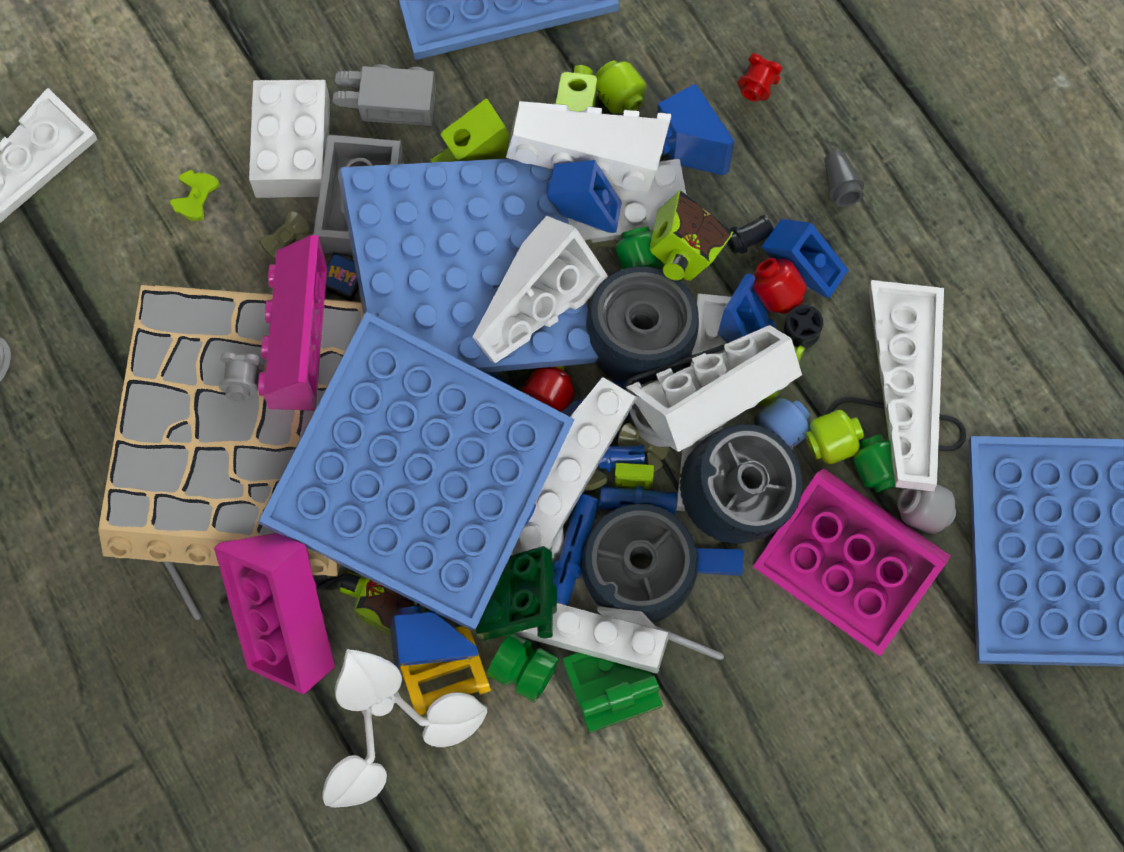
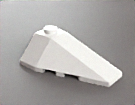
M546 216L522 243L473 335V339L490 361L497 363L530 341L533 332L544 325L551 327L558 322L557 316L569 308L576 310L584 305L595 293L599 285L607 279V273L576 227Z

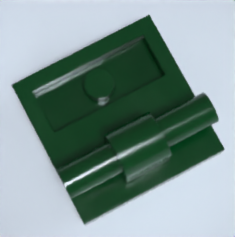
M542 546L510 555L476 627V635L486 641L537 627L538 637L547 639L553 636V614L557 612V587L553 585L554 565L552 563V552Z

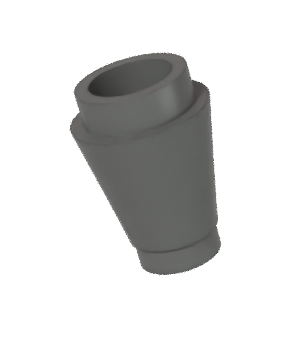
M843 151L829 153L824 158V162L826 164L830 199L835 201L840 207L851 206L859 202L864 195V183Z

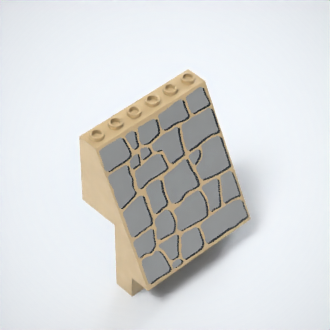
M141 285L98 528L103 556L219 566L214 547L219 543L276 533L258 524V521L314 411L269 409L264 396H260L259 392L255 396H250L247 401H235L225 396L226 393L219 389V382L224 379L225 363L221 361L222 353L257 355L260 357L259 364L264 366L263 372H266L267 359L262 358L263 336H269L270 323L265 321L266 300H272L273 295ZM325 299L316 408L364 316L362 302ZM256 374L255 384H256L257 386H258L259 374ZM306 548L309 553L312 575H338L340 564Z

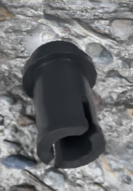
M762 215L758 219L739 228L736 226L731 227L730 230L733 234L728 240L727 246L734 254L738 252L741 254L746 253L748 247L769 237L774 230L772 223L767 216Z

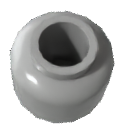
M937 484L935 491L903 488L897 500L901 520L907 525L927 534H936L944 530L947 526L951 525L956 516L953 493Z

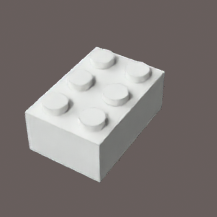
M253 80L249 181L256 198L319 197L330 128V96L325 80Z

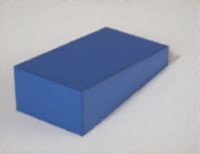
M696 548L698 554L697 573L742 576L744 550Z

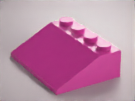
M823 468L816 473L801 495V500L795 513L777 530L753 567L875 654L881 656L951 556Z

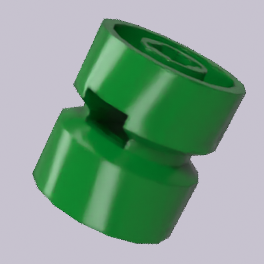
M512 633L505 638L488 668L487 676L505 687L511 683L514 684L517 694L535 703L554 674L559 658L542 648L536 651L531 650L530 641L516 633Z

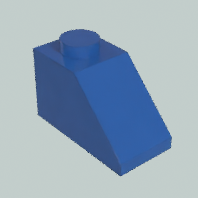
M590 160L554 164L551 180L547 183V195L561 215L608 233H616L622 201L597 162Z
M781 219L762 245V248L770 258L792 261L803 277L806 286L826 298L831 297L849 271L810 222Z
M422 606L399 609V615H395L389 620L393 661L396 667L467 660L478 656L477 647L435 612L423 613Z

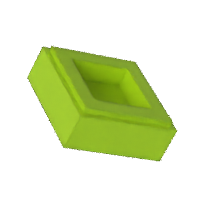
M616 463L614 486L635 488L636 485L643 486V489L652 488L654 465Z

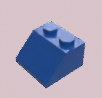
M696 83L658 103L657 115L658 113L671 114L662 155L667 154L671 160L680 159V164L684 167L719 175H725L729 172L734 139Z

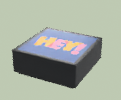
M333 252L327 264L326 291L352 301L359 289L354 260Z

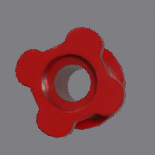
M753 53L748 58L751 64L747 68L746 75L740 77L737 84L741 94L746 99L753 102L765 101L771 95L770 88L772 84L776 85L781 80L779 74L782 71V67L777 62L768 61L760 55Z

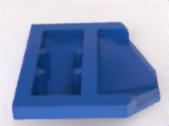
M746 274L724 309L717 334L726 343L769 325L776 328L774 320L769 319L766 309L753 291L755 276L753 274Z

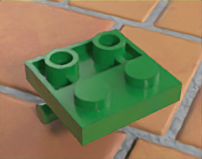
M582 653L562 658L589 734L663 707L658 693L660 690L657 680L649 671Z

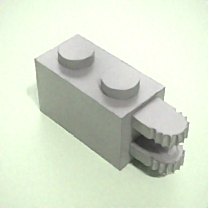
M377 64L373 67L362 66V72L338 71L336 73V84L346 88H359L360 90L359 92L335 91L332 99L333 104L340 107L359 109L361 121L432 126L436 94L434 71H427L421 67L395 69L388 65Z

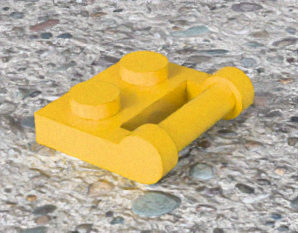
M464 626L454 628L475 645L470 629ZM479 654L467 660L400 666L414 710L419 715L427 714V709H429L431 704L443 695L449 693H465L470 695L478 691L481 695L491 691ZM471 667L474 677L422 695L419 684Z

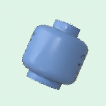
M778 398L755 417V425L775 432L774 434L779 435L792 450L806 438L805 432L810 431L807 421L810 418V414L799 401L795 400L792 403L785 398Z

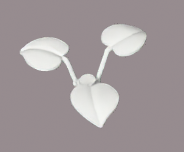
M347 649L343 667L336 681L335 697L338 704L344 709L362 712L365 722L367 756L365 760L356 755L348 756L333 767L326 778L322 791L324 804L330 807H348L363 804L376 797L383 789L387 774L381 764L373 763L375 760L372 715H386L392 710L394 703H397L419 725L426 726L422 737L427 744L435 747H448L470 737L482 724L488 707L469 694L449 693L434 701L427 711V717H422L401 698L398 690L401 686L402 676L399 669L393 663L374 654Z

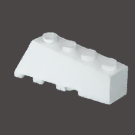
M519 101L506 158L553 169L554 164L595 160L610 184L648 193L658 169L671 114L658 113L657 118L639 117V111L624 110L623 116L602 114V108L587 107V110L574 112L570 111L567 105Z
M769 325L725 344V352L720 354H701L692 358L694 365L676 373H673L671 368L657 373L658 380L641 387L640 383L636 382L627 386L626 389L637 397L635 404L639 407L656 435L679 452L684 448L692 446L703 436L724 426L732 418L747 409L753 408L764 398L777 390L785 388L790 382L800 377L802 373L792 339Z

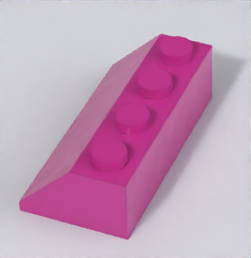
M310 235L277 250L276 264H270L268 283L269 287L273 288L272 300H266L265 321L270 323L269 336H263L262 358L267 359L266 372H260L258 379L259 395L264 396L269 409L316 410L327 280V265L319 235Z
M278 533L219 543L214 547L247 669L304 695L335 667L331 653V644L328 640L324 624V615L321 611L316 591L317 586L311 571L309 553L305 544Z

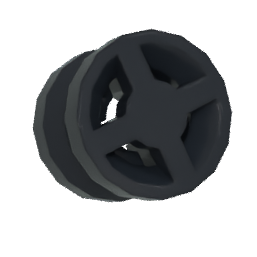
M799 305L789 312L784 326V334L792 339L793 346L799 347L801 345L807 349L818 342L824 325L820 311L810 305Z

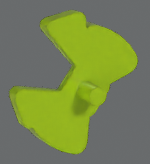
M189 170L178 176L183 184L192 188L188 197L172 199L170 204L175 212L180 213L184 218L190 221H202L204 219L203 205L209 193L219 188L220 183L210 174H195L193 170Z

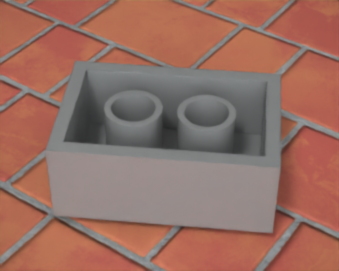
M328 135L313 235H319L323 253L333 254V252H336L340 255L353 256L338 177L340 168L404 164L401 141Z

